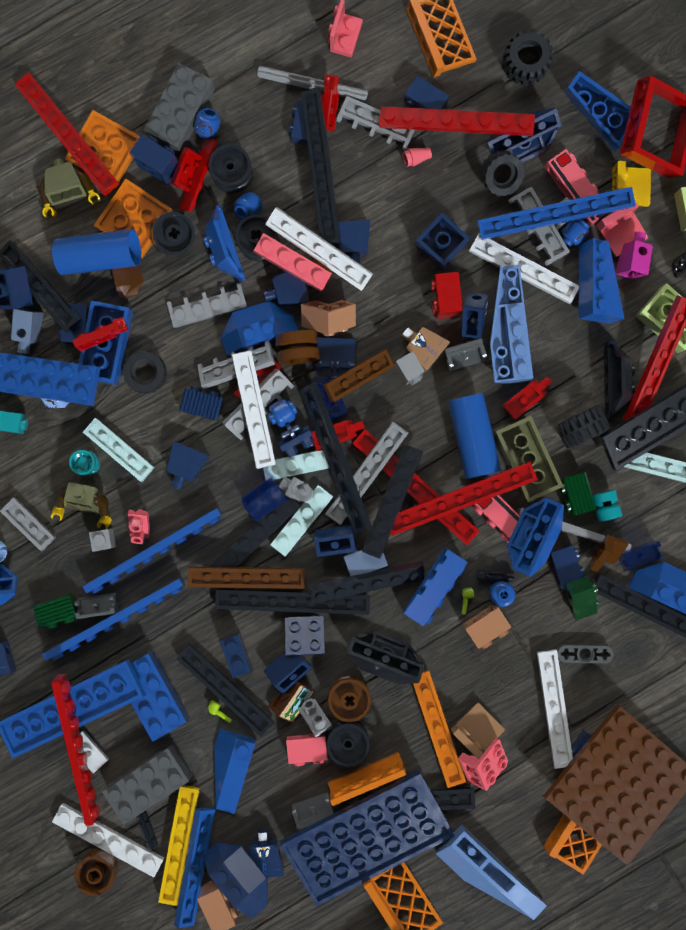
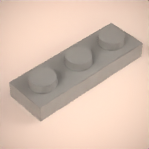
M13 497L0 510L40 551H43L56 538L16 497Z

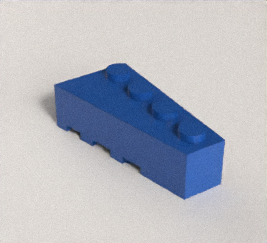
M579 71L568 86L565 94L616 152L623 142L631 106Z
M593 238L579 246V319L612 324L624 319L609 241Z
M444 548L403 613L422 626L426 623L429 624L434 617L433 612L442 605L445 600L444 596L447 592L451 591L455 580L462 574L468 562Z

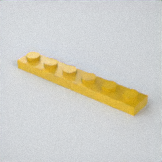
M183 785L179 788L158 903L178 906L193 819L200 788Z

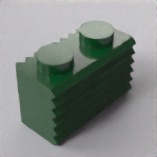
M586 472L561 478L563 487L560 488L562 494H565L567 500L564 502L567 513L570 512V515H578L596 510Z
M585 576V578L566 583L569 608L575 621L598 613L597 606H599V601L595 595L598 593L594 582L591 583L589 578Z
M71 593L32 606L38 627H45L48 630L57 627V622L64 620V624L75 621V613L78 612V609L74 605L76 601L74 594Z

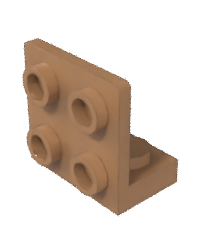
M477 702L451 728V731L479 760L493 740L498 738L505 729Z

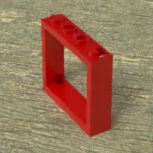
M653 76L638 79L620 155L667 178L683 176L686 164V94ZM653 93L682 108L670 163L641 149Z

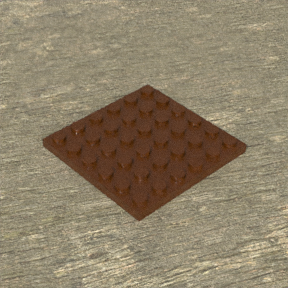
M617 704L543 797L628 866L685 795L686 762Z

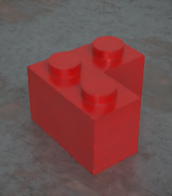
M459 272L435 274L434 280H431V290L436 295L433 303H431L432 314H436V320L459 317L463 311Z

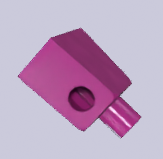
M635 232L633 241L623 245L615 270L616 275L630 279L648 275L653 246L645 243L646 233Z

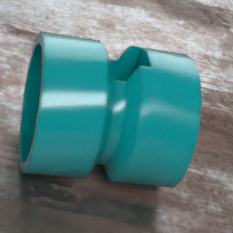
M77 450L71 455L69 465L74 473L89 476L99 470L100 459L94 452Z
M616 489L592 495L595 506L598 508L596 510L598 522L623 516L621 506L616 503L619 500ZM603 502H610L609 506L603 507Z

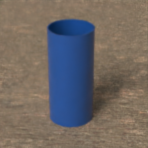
M126 229L57 238L53 241L52 256L59 274H78L139 266L141 263V246L135 230Z
M476 394L449 401L448 406L465 479L501 471L484 394Z

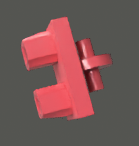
M142 509L136 512L129 510L128 522L131 542L143 544L144 538L149 539L150 536L149 514Z

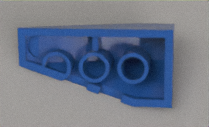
M222 728L219 730L214 747L216 809L235 814L257 739Z

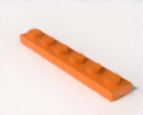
M429 670L423 671L420 682L413 683L447 787L450 788L465 783L466 780Z

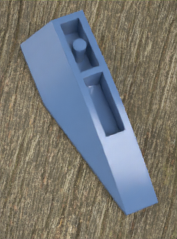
M520 265L501 266L499 271L490 340L494 383L511 384L529 382L533 379Z
M462 824L455 830V836L446 840L435 852L464 881L533 920L547 906Z

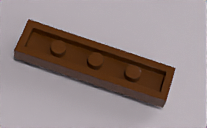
M384 349L325 383L323 387L330 401L335 402L394 367V364L387 349Z

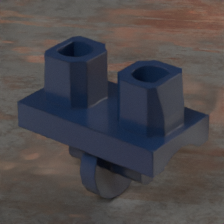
M289 423L285 426L288 430L281 433L284 439L278 441L282 452L285 451L289 457L298 453L295 445L299 442H302L305 449L314 445L311 437L313 434L309 427L305 426L300 429L298 424L292 428Z

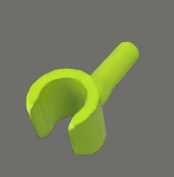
M472 587L462 590L463 606L461 614L466 615L468 599L474 598Z
M212 700L208 707L209 712L220 716L230 723L232 719L219 710L221 704Z

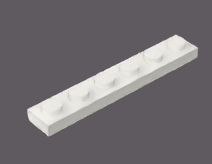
M277 207L265 224L361 291L373 275L365 267Z
M479 233L469 252L499 268L501 266L520 265L522 280L568 304H571L579 289L577 284L491 239L481 240Z
M249 350L231 354L256 468L275 465L252 352Z
M556 649L537 652L553 767L555 769L564 768L571 762L573 755L558 654Z
M65 803L61 804L52 821L56 825L152 877H155L164 860V857L96 820L93 825L85 826L83 814Z

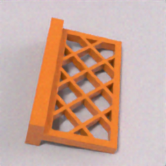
M409 0L406 12L433 78L440 76L442 72L473 63L477 60L453 0H447V9L438 5V0ZM427 4L433 7L431 13L423 11L421 5ZM434 9L445 13L442 20L432 15ZM446 15L454 18V26L444 21ZM429 20L440 24L437 31L429 27ZM441 26L451 30L449 37L439 33ZM453 32L461 35V43L451 39ZM436 37L446 41L444 49L436 45ZM448 43L458 47L456 55L446 50ZM460 49L468 52L470 58L463 59L459 57ZM444 54L453 59L451 64H444L442 59Z
M399 752L328 781L332 806L405 776L407 771Z
M563 814L543 845V848L553 858L559 859L584 875L602 845L595 840L594 847L586 849L585 841L594 838L590 835L584 837L583 829ZM579 830L581 838L571 840V833ZM582 842L583 851L574 853L572 845ZM569 846L570 854L565 856L559 854L562 847ZM584 855L585 861L579 867L575 863V858Z
M405 862L401 863L403 867L402 876L392 875L393 868L362 883L391 930H409V925L417 926L419 930L425 928L424 930H434L443 923ZM381 876L388 877L386 888L378 887L375 880ZM391 878L401 880L399 890L389 889ZM404 880L411 881L414 884L412 893L402 891ZM388 892L398 894L396 904L387 902ZM401 895L411 896L409 907L400 905ZM415 897L423 898V909L413 908ZM399 909L409 910L407 921L398 919ZM412 911L422 913L420 923L410 922ZM425 913L433 915L436 921L431 925L424 924Z

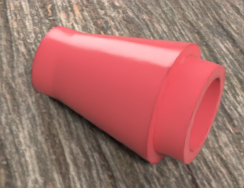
M429 147L407 148L402 153L404 165L412 168L432 158L431 149Z

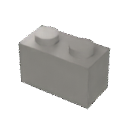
M413 351L397 360L394 365L405 385L410 383L413 386L423 378L422 375L425 371Z

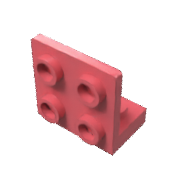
M341 0L339 6H335L333 13L334 23L330 24L328 29V44H330V52L352 58L363 19L345 14V1Z
M636 201L634 208L615 211L596 225L605 241H609L610 249L615 257L621 254L625 243L633 241L635 232L646 233L634 213L639 207Z
M498 738L493 740L479 760L475 756H469L465 753H462L458 758L468 782L485 791L495 783L497 776L506 768L508 763L501 741Z

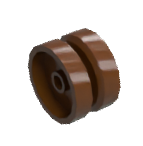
M299 330L275 336L276 347L284 349L277 353L278 364L296 365L320 359L319 348L313 346L318 342L317 331Z
M345 675L333 682L328 695L329 708L333 715L344 722H355L367 714L370 709L371 696L369 687L364 680L358 676ZM346 696H349V698L350 696H353V699L347 700Z

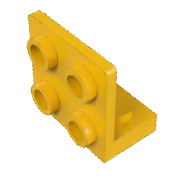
M618 161L612 168V191L632 187L637 205L648 207L651 195V170L648 168L626 167V161Z

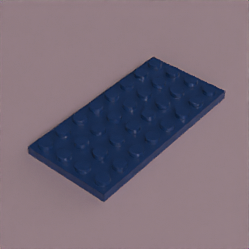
M418 770L281 840L280 846L315 905L319 906L455 835L422 773Z

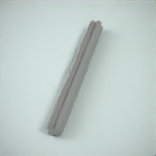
M259 66L257 75L260 78L311 90L320 88L321 92H324V80ZM338 84L337 92H339V96H349L363 102L367 100V90Z

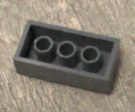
M178 63L144 129L146 136H152L159 142L158 144L164 147L167 146L181 155L183 148L187 145L194 131L197 112L206 108L215 90L213 80Z
M171 743L109 784L102 793L124 825L188 783L192 774Z

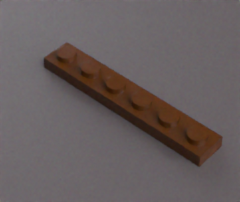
M188 566V587L304 589V568Z

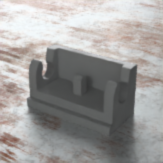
M482 338L450 347L443 351L449 372L486 361L485 357H487Z
M116 592L78 598L74 603L78 609V612L75 613L76 619L114 614L119 611Z
M329 792L292 804V813L297 830L309 827L335 813L330 802Z

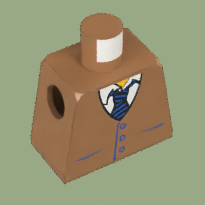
M408 327L401 335L410 342L405 351L408 354L412 351L414 352L425 373L450 343L448 340L424 327L418 333Z

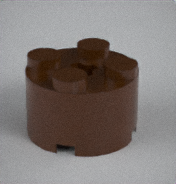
M92 849L77 865L74 873L79 890L88 896H98L108 891L118 875V859L102 849Z

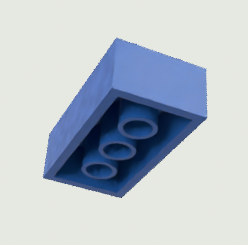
M91 301L85 333H91L102 325L108 326L112 324L114 319L122 317L127 324L128 330L116 335L113 339L82 351L78 364L99 367V383L119 386L133 311L128 307Z
M151 651L131 662L146 693L144 697L131 702L153 742L186 723L190 717L155 654Z

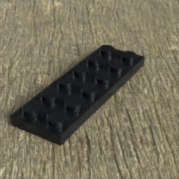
M686 384L599 436L613 470H619L686 429Z

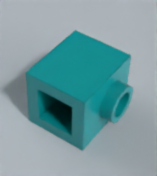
M0 411V431L24 434V430H27L28 427L27 415Z

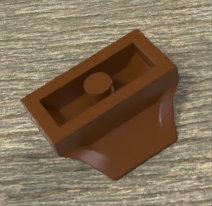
M141 266L112 269L119 298L125 299L138 296L139 288L144 282Z

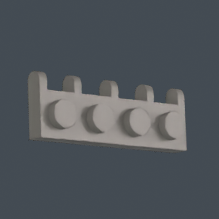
M346 96L336 120L340 123L342 117L353 121V129H356L358 124L371 129L369 134L371 137L374 136L375 131L388 136V144H391L392 139L404 143L402 147L404 151H406L415 131L410 129L379 128L380 110L349 96Z
M532 187L508 200L510 204L516 201L521 211L543 206ZM555 225L526 231L528 235L534 232L541 245L537 246L536 250L540 251L544 248L549 257L544 262L546 266L569 254L570 251Z
M238 282L236 284L238 290L227 293L224 286L220 287L221 294L207 298L206 292H202L203 299L189 303L188 297H183L184 305L173 307L171 301L167 302L173 327H181L247 308L241 283Z
M269 340L264 341V347L255 350L253 346L248 347L252 352L256 371L275 365ZM232 355L230 359L219 362L218 358L213 359L214 364L203 367L202 363L197 365L201 386L204 389L236 378Z
M277 368L259 384L265 414L268 413L265 408L275 398L278 400L282 399L278 394L286 386L291 389L294 387ZM242 403L222 422L240 440L243 439L240 433L247 427Z

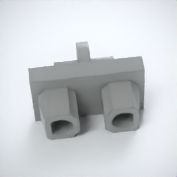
M284 477L279 486L286 490L285 495L300 502L309 501L313 497V490L309 484L295 477L292 480Z
M315 699L305 701L298 708L315 737L332 728V724Z

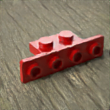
M205 139L199 155L189 148H183L170 182V184L185 192L179 206L181 211L191 212L196 205L197 196L202 189L203 180L209 170L210 156L215 151L218 143L215 139Z

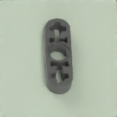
M562 644L556 649L558 659L564 663H609L614 656L613 650L606 645ZM566 648L568 652H575V656L567 655L564 659L561 652H564ZM584 648H587L590 652L587 659L580 657V651ZM593 648H595L596 653H602L603 649H605L608 655L604 659L600 655H594Z

